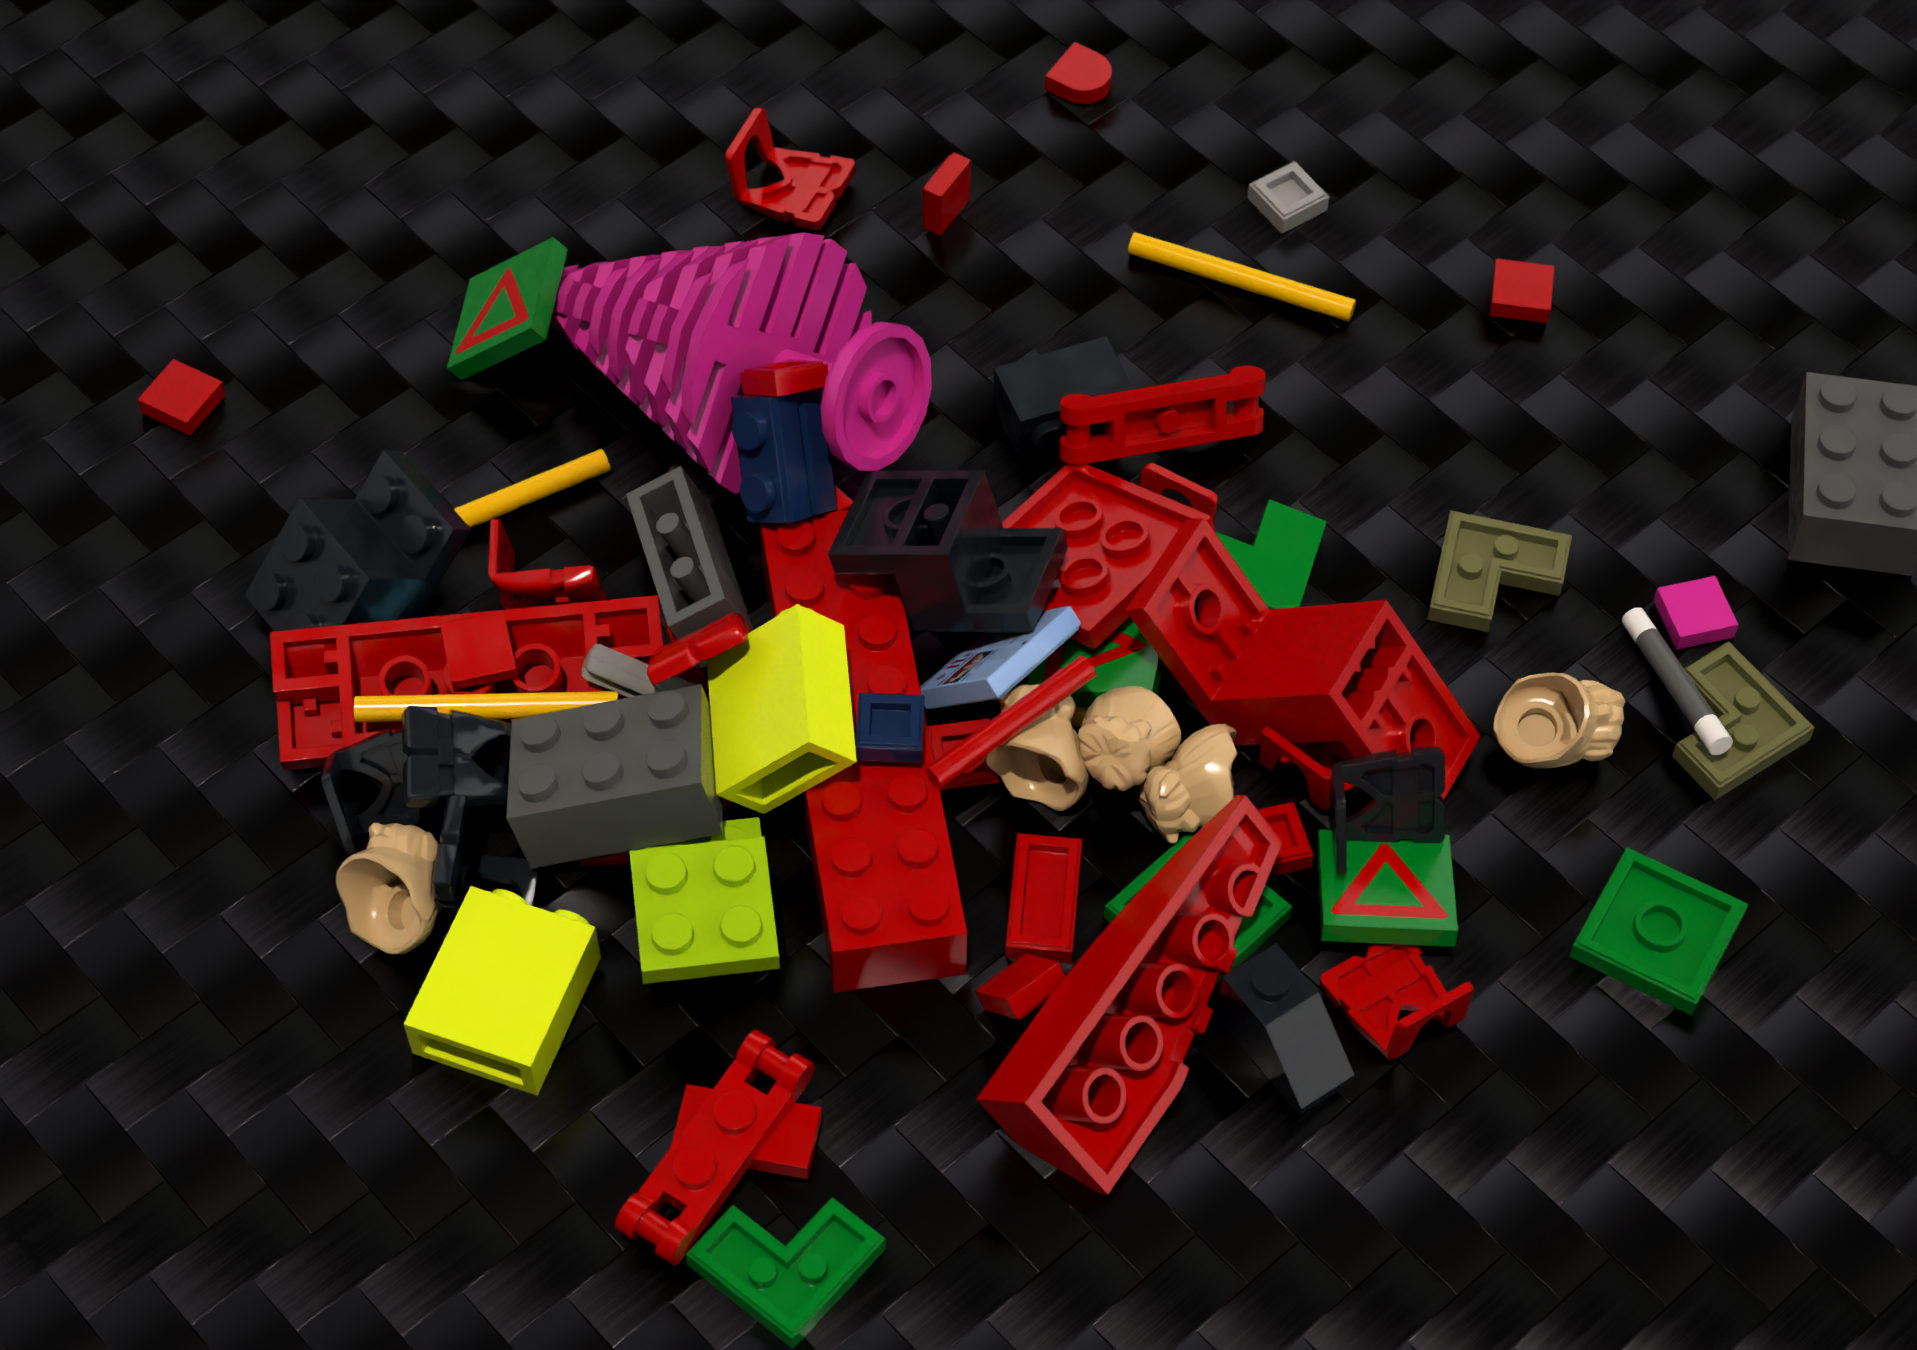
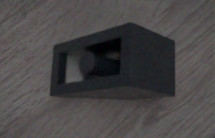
M1277 943L1222 977L1216 1017L1299 1115L1304 1114L1353 1082L1355 1074L1320 993Z

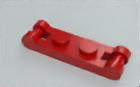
M1239 366L1233 368L1229 374L1097 396L1080 393L1066 395L1060 400V420L1066 424V434L1060 438L1059 457L1066 463L1082 465L1259 434L1264 428V410L1258 406L1259 396L1265 392L1266 373L1263 369L1255 366ZM1234 401V406L1230 407L1228 412H1226L1227 402ZM1104 423V433L1090 434V425Z
M758 1029L750 1032L741 1044L733 1063L640 1190L630 1196L616 1218L614 1228L632 1240L641 1236L656 1246V1255L672 1265H677L691 1249L752 1164L755 1157L805 1090L813 1076L815 1064L798 1053H794L790 1057L774 1048L775 1040ZM759 1072L776 1081L767 1095L751 1086ZM665 1202L682 1211L680 1216L672 1222L658 1214Z

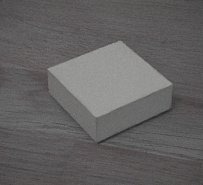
M1295 161L1250 183L1247 198L1281 234L1328 210L1329 196Z

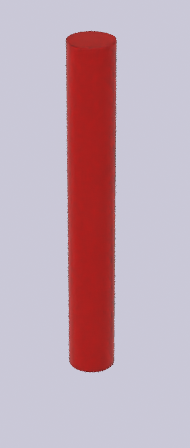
M1083 655L1073 660L928 765L925 770L931 781L939 789L948 785L1095 678L1097 674L1093 665Z

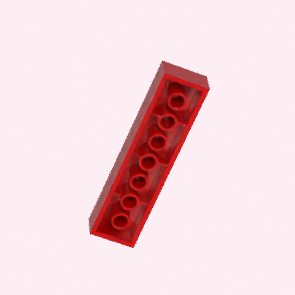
M849 510L825 512L792 523H760L762 564L771 619L778 616L783 610L799 604L844 625L856 745L859 693L921 695L903 598L894 574H835L828 553ZM925 711L922 763L857 761L801 793L834 993L966 975L968 933L940 789L931 781L925 770L928 765L934 762Z

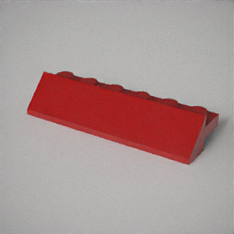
M658 595L505 609L504 613L518 677L459 690H453L440 623L501 610L270 632L273 693L277 701L280 763L285 771L325 767L327 758L334 751L355 744L388 728H391L392 731L402 728V721L355 722V696L612 691L583 678L581 671L584 659L588 651L595 644H602L649 664L653 653L663 646ZM619 694V699L628 698ZM500 719V720H501V721L508 722V723H511V720H512V719ZM492 745V746L486 748V749L483 750V751L492 750L493 747H494V745Z

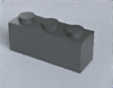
M682 466L627 493L626 496L668 628L676 638L694 633L705 625L731 612L741 614L752 632L754 629L713 508ZM707 660L697 663L701 669L707 666Z

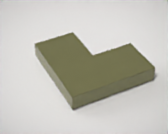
M1450 510L1427 620L1489 632L1499 584L1560 596L1572 535Z
M1729 641L1685 668L1691 680L1731 736L1733 744L1723 754L1712 755L1698 734L1694 732L1675 745L1672 757L1714 800L1725 795L1811 739L1815 727Z

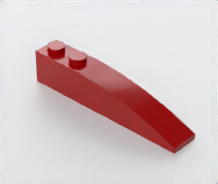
M1236 795L1185 843L1131 899L1051 994L976 1098L1016 1144L1099 1194H1109L1182 1088L1189 1071V1067L1183 1064L1194 1035L1204 1034L1213 1013V1009L1208 1007L1207 1003L1219 974H1228L1238 952V949L1234 947V938L1243 917H1251L1283 843L1281 837L1246 795Z

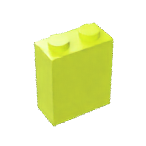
M796 604L791 608L783 610L775 618L748 633L747 640L707 660L717 796L766 814L857 762L843 624L818 614L812 609Z
M470 886L404 1022L412 1054L538 1096L601 959L596 927L590 925L582 916L568 910L559 909L552 913L528 905L522 897L507 890L496 889L491 893Z

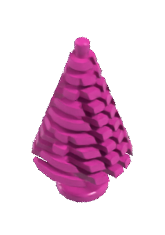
M804 232L759 238L751 241L725 243L721 246L696 247L693 250H676L664 252L661 255H646L607 263L608 261L597 262L577 269L578 265L564 266L550 327L555 331L558 329L563 333L566 341L577 351L580 349L595 368L599 371L601 370L641 411L660 426L663 432L684 448L685 452L696 463L704 467L713 479L735 495L737 493L740 494L742 480L737 443L732 434L733 411L731 397L743 394L740 373L744 372V369L787 360L823 361V364H827L828 375L822 388L823 395L820 405L822 433L830 449V454L832 453V455L848 467L859 471H879L899 459L914 441L926 416L932 389L931 359L923 338L909 326L888 322H875L872 324V310L859 314L867 290L863 277L856 263L844 264L848 251L833 239L823 240L824 235Z

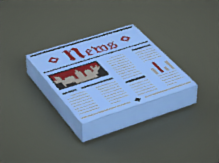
M1064 606L1042 611L1032 633L983 632L920 687L921 695H925V708L935 710L1001 699L1079 630L1080 620L1071 606Z

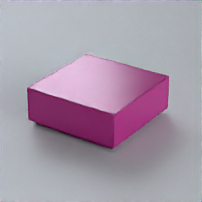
M1716 576L1657 588L1653 601L1676 650L1735 637L1739 624Z

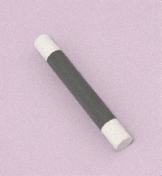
M1640 607L1626 612L1622 618V624L1710 754L1720 755L1726 752L1733 744L1731 736L1646 612Z

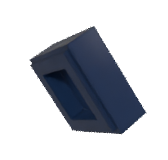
M859 693L855 745L857 761L922 763L925 695Z

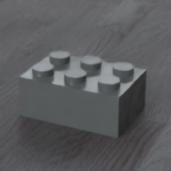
M1806 372L1791 417L1788 560L1912 576L1917 564V386Z
M702 684L511 720L512 731L506 819L531 869L723 834L722 797L716 795L710 704Z

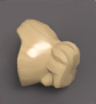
M1555 672L1529 675L1518 679L1502 698L1495 714L1493 732L1503 752L1511 760L1534 769L1563 767L1576 763L1582 758L1591 762L1600 761L1613 754V749L1621 737L1625 699L1620 692L1593 680L1578 681L1570 675Z
M1021 685L1007 692L1001 699H998L1000 702V713L1039 685ZM1071 696L1064 699L984 758L987 766L1000 776L1012 797L1036 801L1054 810L1063 811L1072 807L1085 794L1089 782V772L1084 766V760L1080 755V739L1070 722L1076 708Z
M1140 686L1114 688L1098 696L1087 709L1082 726L1078 732L1080 755L1084 760V766L1092 778L1101 783L1103 788L1108 790L1116 789L1123 792L1143 783L1148 777L1146 771L1152 766L1166 765L1180 745L1181 730L1170 708L1154 692Z
M1215 724L1193 732L1179 745L1172 760L1168 761L1165 766H1152L1146 771L1148 777L1139 785L1138 801L1147 814V819L1168 843L1176 844L1179 832H1195L1198 827L1202 828L1234 798L1233 785L1235 783L1231 774V767L1237 756L1234 746L1237 733L1231 726Z
M373 823L369 827L367 849L346 858L337 870L336 887L345 906L351 932L388 954L404 955L421 945L431 934L439 911L434 902L435 897L432 895V876L438 843L431 832H425L414 825L398 823L382 825Z

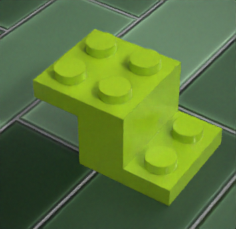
M759 817L723 821V834L629 851L643 984L780 969L765 836L761 834Z

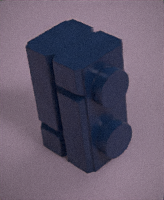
M822 388L780 397L743 394L731 397L733 411L732 434L737 443L742 480L740 496L745 505L748 522L792 523L812 517V515H819L837 509L830 449L822 433L820 405L823 395Z

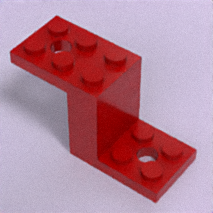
M1205 518L1187 519L1183 522L1125 610L1210 725L1226 724L1236 730L1237 737L1234 741V746L1260 745L1261 731L1266 726L1273 729L1290 743L1342 741L1354 758L1397 749V754L1410 753L1411 747L1438 746L1443 750L1445 756V792L1441 794L1444 800L1481 737L1387 600L1269 609ZM1197 597L1200 600L1198 604V617L1200 623L1196 618L1194 609L1195 600Z

